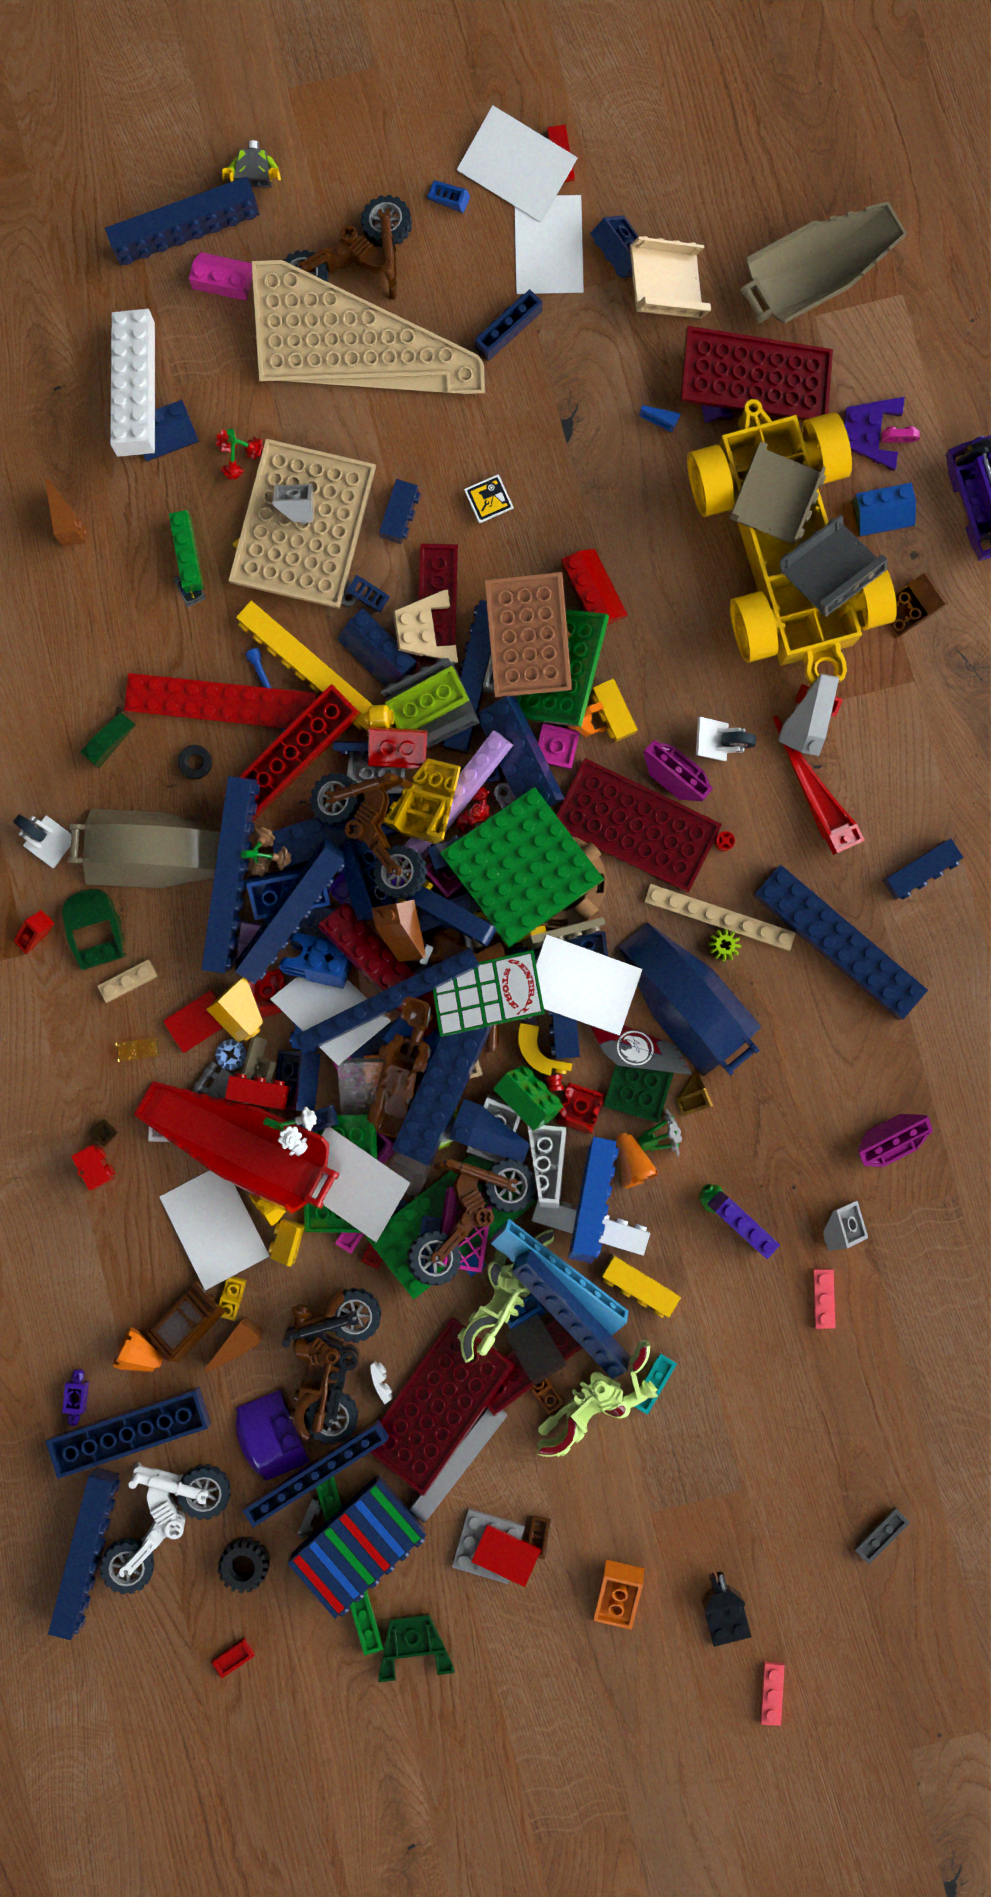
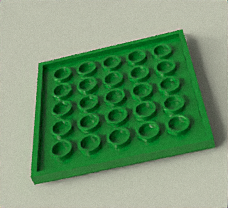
M535 787L440 852L441 857L491 925L497 928V933L508 948L604 881V878Z

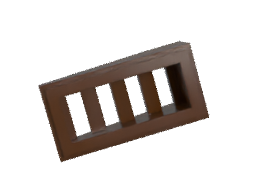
M532 1515L527 1543L542 1548L538 1558L545 1560L551 1519ZM535 1522L546 1524V1528L537 1527L534 1524ZM533 1530L545 1532L544 1536L535 1535ZM532 1538L543 1540V1544L533 1543Z

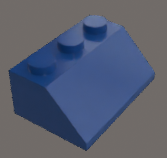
M912 482L856 493L852 499L859 537L915 526L916 499Z

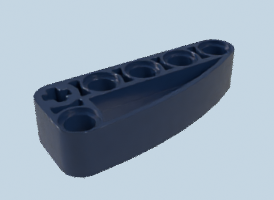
M421 886L422 889L419 892L417 891L416 895L405 899L406 901L414 900L416 907L486 948L497 931V928L424 886Z

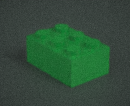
M524 1065L506 1073L493 1089L533 1131L549 1123L564 1107L558 1097L552 1095L546 1089V1085L539 1081L533 1075V1072Z

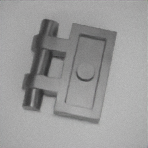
M211 1061L208 1067L204 1068V1073L200 1079L194 1083L192 1092L200 1093L202 1091L208 1096L225 1099L229 1076L235 1075L222 1068L219 1074L216 1073L214 1070L218 1064ZM212 1077L215 1080L210 1088H208L205 1084Z

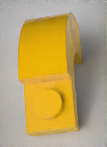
M520 1023L518 1034L519 1047L523 1057L531 1067L550 1076L552 1068H555V1073L561 1074L571 1071L572 1063L550 1060L540 1052L537 1044L539 1026Z

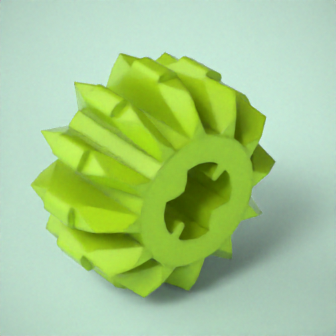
M724 929L723 935L720 930L716 931L717 937L714 935L710 937L715 942L708 943V946L714 947V949L709 951L710 954L716 951L717 954L714 958L718 959L721 955L722 962L726 961V955L730 961L733 960L732 954L736 956L739 954L735 948H741L740 944H735L740 938H732L735 935L734 931L729 936L727 929ZM722 940L724 943L728 942V950L720 947V945L723 944L721 942Z

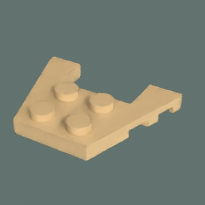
M443 590L394 611L399 651L419 656L424 655L435 660L449 658L453 664L458 663L456 645L436 646L431 612L432 609H447L450 607L448 590Z

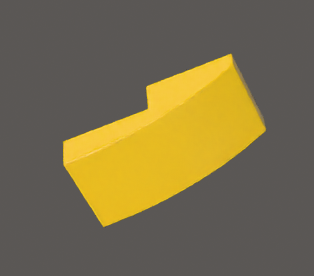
M234 1276L226 1279L219 1306L227 1310L221 1316L222 1318L235 1321L247 1280Z

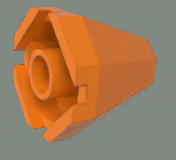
M130 1327L116 1354H119L117 1359L114 1358L113 1367L120 1370L153 1372L155 1368L159 1369L163 1361V1357H161L162 1352L154 1347L137 1329Z

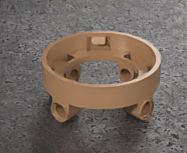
M573 837L604 878V881L599 884L601 892L596 893L597 886L587 892L584 899L577 906L569 910L560 911L550 918L553 920L567 919V925H563V922H552L550 925L547 920L540 926L545 925V928L559 929L588 921L598 911L606 891V872L599 857L601 853L591 842L586 843Z

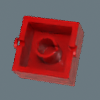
M91 1145L71 1156L78 1169V1175L83 1178L89 1191L96 1190L115 1179L114 1175L116 1172L111 1164H107L105 1160L107 1155L103 1147Z

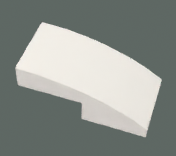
M374 1360L370 1366L372 1380L381 1400L386 1404L392 1398L391 1388L387 1383H382L386 1379L387 1375L385 1373L387 1371L380 1362L377 1364Z

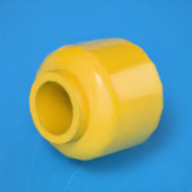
M387 705L370 706L368 713H365L366 725L390 728L394 723L393 710L389 709Z

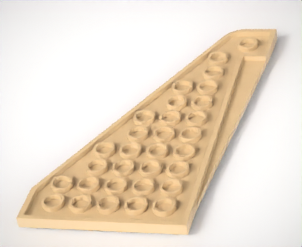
M283 260L252 261L260 382L287 381L458 394L485 393L484 364L477 354Z

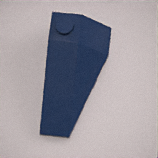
M464 1099L449 1139L522 1163L530 1146L527 1141L502 1123L500 1119L492 1115L484 1106Z

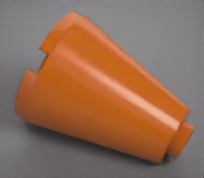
M622 1133L616 1137V1148H619L617 1162L623 1189L640 1185L648 1177L651 1180L658 1176V1170L631 1134Z

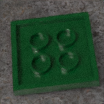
M615 1064L603 1107L659 1123L674 1073L618 1066Z

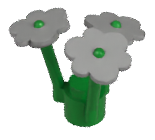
M666 1108L665 1120L644 1131V1135L639 1136L638 1140L643 1151L650 1150L652 1152L659 1149L672 1148V1152L676 1151V1156H678L679 1142L682 1141L681 1130L678 1128L674 1116ZM669 1123L667 1133L656 1137L653 1132ZM668 1137L671 1139V1144L657 1145L659 1140Z

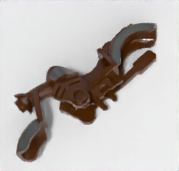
M414 997L404 998L401 1018L408 1021L407 1024L413 1027L411 1036L395 1034L393 1040L386 1046L382 1045L379 1050L378 1056L384 1061L374 1101L370 1104L367 1120L374 1124L375 1130L378 1133L392 1138H397L409 1111L410 1099L414 1096L416 1089L414 1087L416 1072L425 1071L427 1060L432 1054L431 1047L422 1038L434 1014L430 1011V1006L427 1002Z

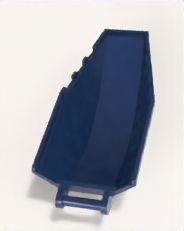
M648 922L619 946L625 962L642 969L637 985L653 1018L702 1076H705L718 1065H721L728 1075L731 1076L739 1065L752 1054H757L760 1051L750 1038L761 1028V1025L716 972L703 961ZM746 1043L749 1048L728 1065L724 1060Z

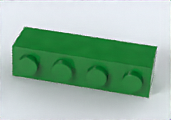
M188 510L168 513L182 588L186 593L204 590L191 516Z

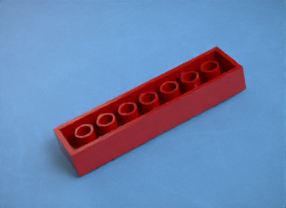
M331 684L239 776L257 779V784H260L259 795L255 797L257 812L256 815H253L252 821H255L362 714L335 685Z

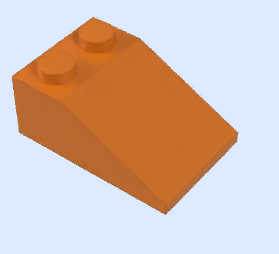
M606 1560L593 1621L632 1630L643 1587L645 1568Z

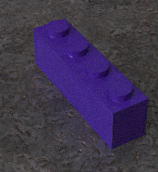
M719 1191L707 1204L766 1259L780 1246L778 1242L722 1191Z

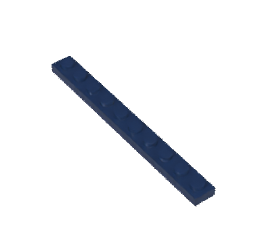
M468 948L294 1037L301 1052L306 1054L402 1006L404 998H418L480 966L472 949Z

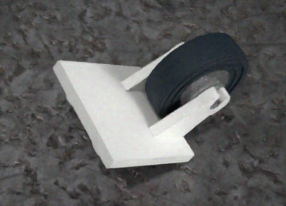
M698 717L696 755L727 761V753H742L744 748L755 747L756 735L745 732V729L728 728V723Z
M19 814L13 821L15 825L22 829L19 835L27 840L23 846L52 868L56 867L71 847V833L47 815L40 821L33 815L28 820Z

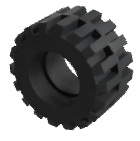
M241 1537L239 1540L237 1538L234 1539L231 1544L229 1543L226 1546L218 1562V1573H221L219 1578L221 1581H225L224 1586L226 1588L231 1586V1591L233 1592L238 1589L239 1593H243L244 1590L248 1593L253 1588L257 1589L260 1583L262 1584L269 1570L270 1560H268L269 1553L265 1552L266 1547L264 1545L261 1547L259 1540L254 1542L252 1537H249L248 1540H245V1537ZM237 1556H247L253 1561L255 1570L248 1574L240 1573L234 1567L233 1559Z

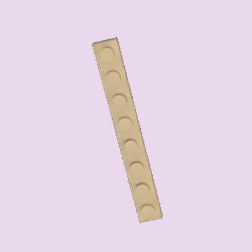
M650 884L644 903L721 929H727L730 932L734 931L736 934L787 951L791 950L796 932Z

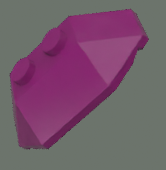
M654 740L644 750L643 754L649 775L677 799L702 802L713 790L712 786L709 785L705 772L675 746L659 743Z
M899 1114L866 1131L857 1150L862 1164L865 1167H885L918 1150L927 1136L933 1132L927 1115Z

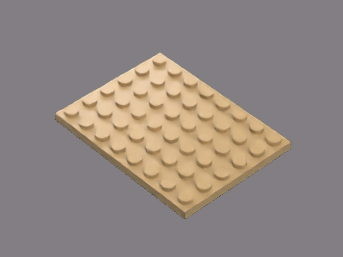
M266 439L231 569L229 583L340 609L376 464ZM312 484L313 521L306 524L293 522L274 507L272 503L274 485Z

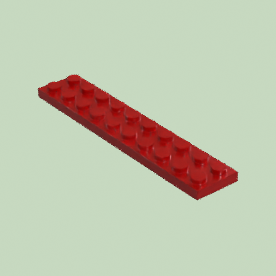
M128 673L124 711L287 729L317 699V693Z

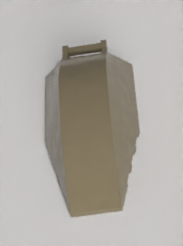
M889 202L865 207V210L857 212L850 211L846 215L836 217V215L831 216L829 219L820 222L818 220L812 221L748 256L746 262L752 282L744 285L740 292L742 295H745L757 315L756 320L758 323L774 317L782 324H785L852 287L906 237L907 232ZM752 290H757L768 309L767 311L763 312Z
M90 809L85 825L70 824V830H72L71 849L67 863L83 864L85 883L87 885L167 888L169 886L214 878L220 828L167 812ZM80 830L85 831L83 858H78Z

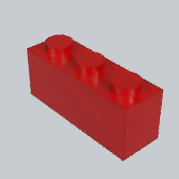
M235 1073V1076H229L225 1099L283 1110L286 1108L290 1086H285L284 1081L273 1080V1083L265 1082L266 1078L254 1076L253 1080L247 1079L246 1074Z

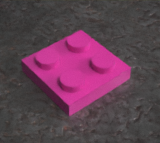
M548 724L542 725L538 745L548 765L572 769L580 734L578 731Z

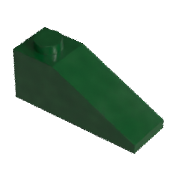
M123 713L118 714L91 738L80 753L100 768L136 724Z

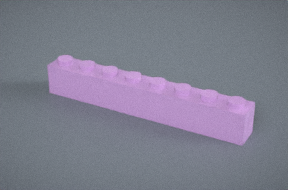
M492 731L459 774L446 831L513 746L501 734ZM411 837L404 846L416 850V852L422 855V860H425L428 856L427 848L433 843Z

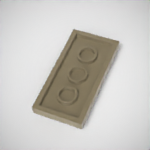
M604 917L532 935L522 940L523 948L530 947V950L542 947L546 935L560 940H565L564 937L566 940H570L583 934L584 936L600 931V927L605 925Z

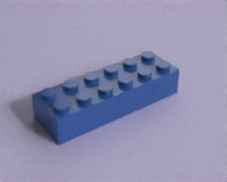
M593 1137L588 1146L568 1259L592 1263L600 1255L602 1243H599V1239H601L605 1230V1224H602V1221L607 1216L609 1205L606 1204V1201L612 1191V1186L609 1185V1182H611V1178L614 1177L615 1167L612 1165L615 1159H617L619 1148H616L617 1141Z

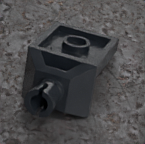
M722 1571L717 1572L718 1582L714 1573L709 1574L712 1589H709L702 1601L713 1647L751 1638L744 1609L745 1603L741 1593L730 1585H726L725 1575Z

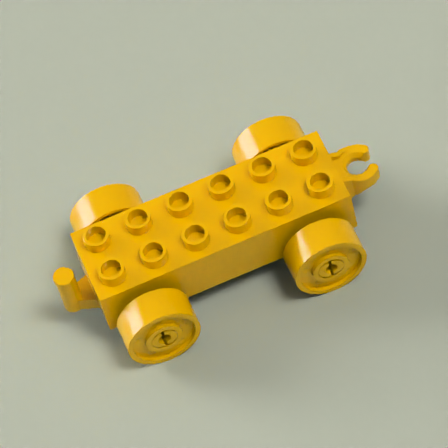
M751 399L746 403L743 413L739 418L738 427L742 430L722 435L719 445L716 444L694 450L687 454L690 486L696 506L702 517L733 509L760 441L768 444L766 450L817 471L825 467L824 475H826L823 484L847 478L852 471L850 442L844 423L838 413L831 412L804 420L801 432L797 415L772 421L762 409L761 403L756 399ZM819 489L816 491L819 493L815 505L811 504L809 509L812 511L810 519L803 524L804 534L801 540L797 539L794 545L738 523L758 591L730 600L732 628L744 661L750 663L777 655L780 666L803 660L805 677L810 685L819 676L817 666L823 661L830 662L833 665V676L839 677L838 683L842 682L847 672V666L841 649L853 646L862 636L861 629L868 630L893 623L897 612L894 587L888 570L826 617L780 572L779 561L785 554L791 553L801 542L807 541L814 532L821 530L828 524Z

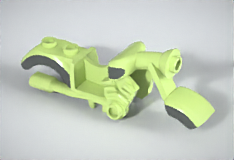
M553 1229L540 1233L535 1239L544 1246L551 1244L554 1240ZM497 1249L493 1260L488 1265V1276L494 1288L493 1299L486 1306H480L478 1312L474 1311L468 1320L470 1324L466 1329L463 1328L457 1337L461 1342V1353L465 1363L474 1358L473 1343L477 1334L485 1328L493 1327L491 1332L485 1335L477 1347V1352L484 1356L495 1342V1336L503 1323H508L510 1315H519L514 1307L516 1305L524 1307L523 1300L518 1295L526 1297L531 1293L512 1273L514 1263L505 1266L507 1256Z

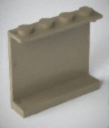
M760 441L729 519L794 545L797 539L801 540L805 529L802 527L804 522H808L812 511L809 509L811 504L815 505L819 493L816 491L818 486L822 487L826 475H824V471L826 468L823 467L820 471L785 458L766 450L768 444Z

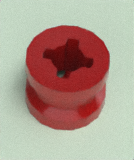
M722 831L715 838V846L719 851H728L735 845V837L729 831Z
M562 1074L543 1077V1080L546 1082V1089L549 1092L564 1090V1086L561 1084Z

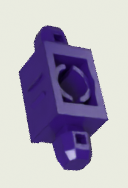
M74 1369L71 1377L73 1380L65 1383L62 1413H69L67 1415L68 1425L76 1426L80 1420L79 1414L82 1415L87 1408L89 1381H82L84 1379L83 1369ZM75 1391L80 1397L76 1404V1401L72 1398V1393Z

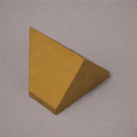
M694 1070L678 1098H676L682 1116L713 1106L706 1087L696 1070Z

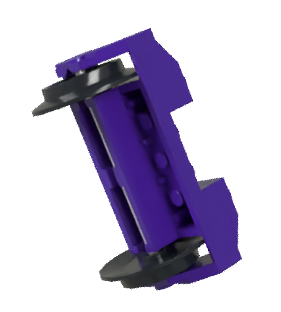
M991 435L987 437L980 436L973 441L962 443L949 449L945 454L954 493L960 492L969 525L965 529L978 562L991 558V548L983 551L980 544L990 543L991 545ZM962 455L955 464L956 457Z

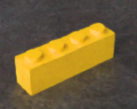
M615 1255L611 1257L601 1274L604 1278L603 1282L611 1287L614 1285L620 1287L621 1293L627 1297L633 1295L638 1298L637 1303L644 1307L651 1306L654 1308L653 1312L662 1318L664 1315L669 1318L681 1299L677 1293Z

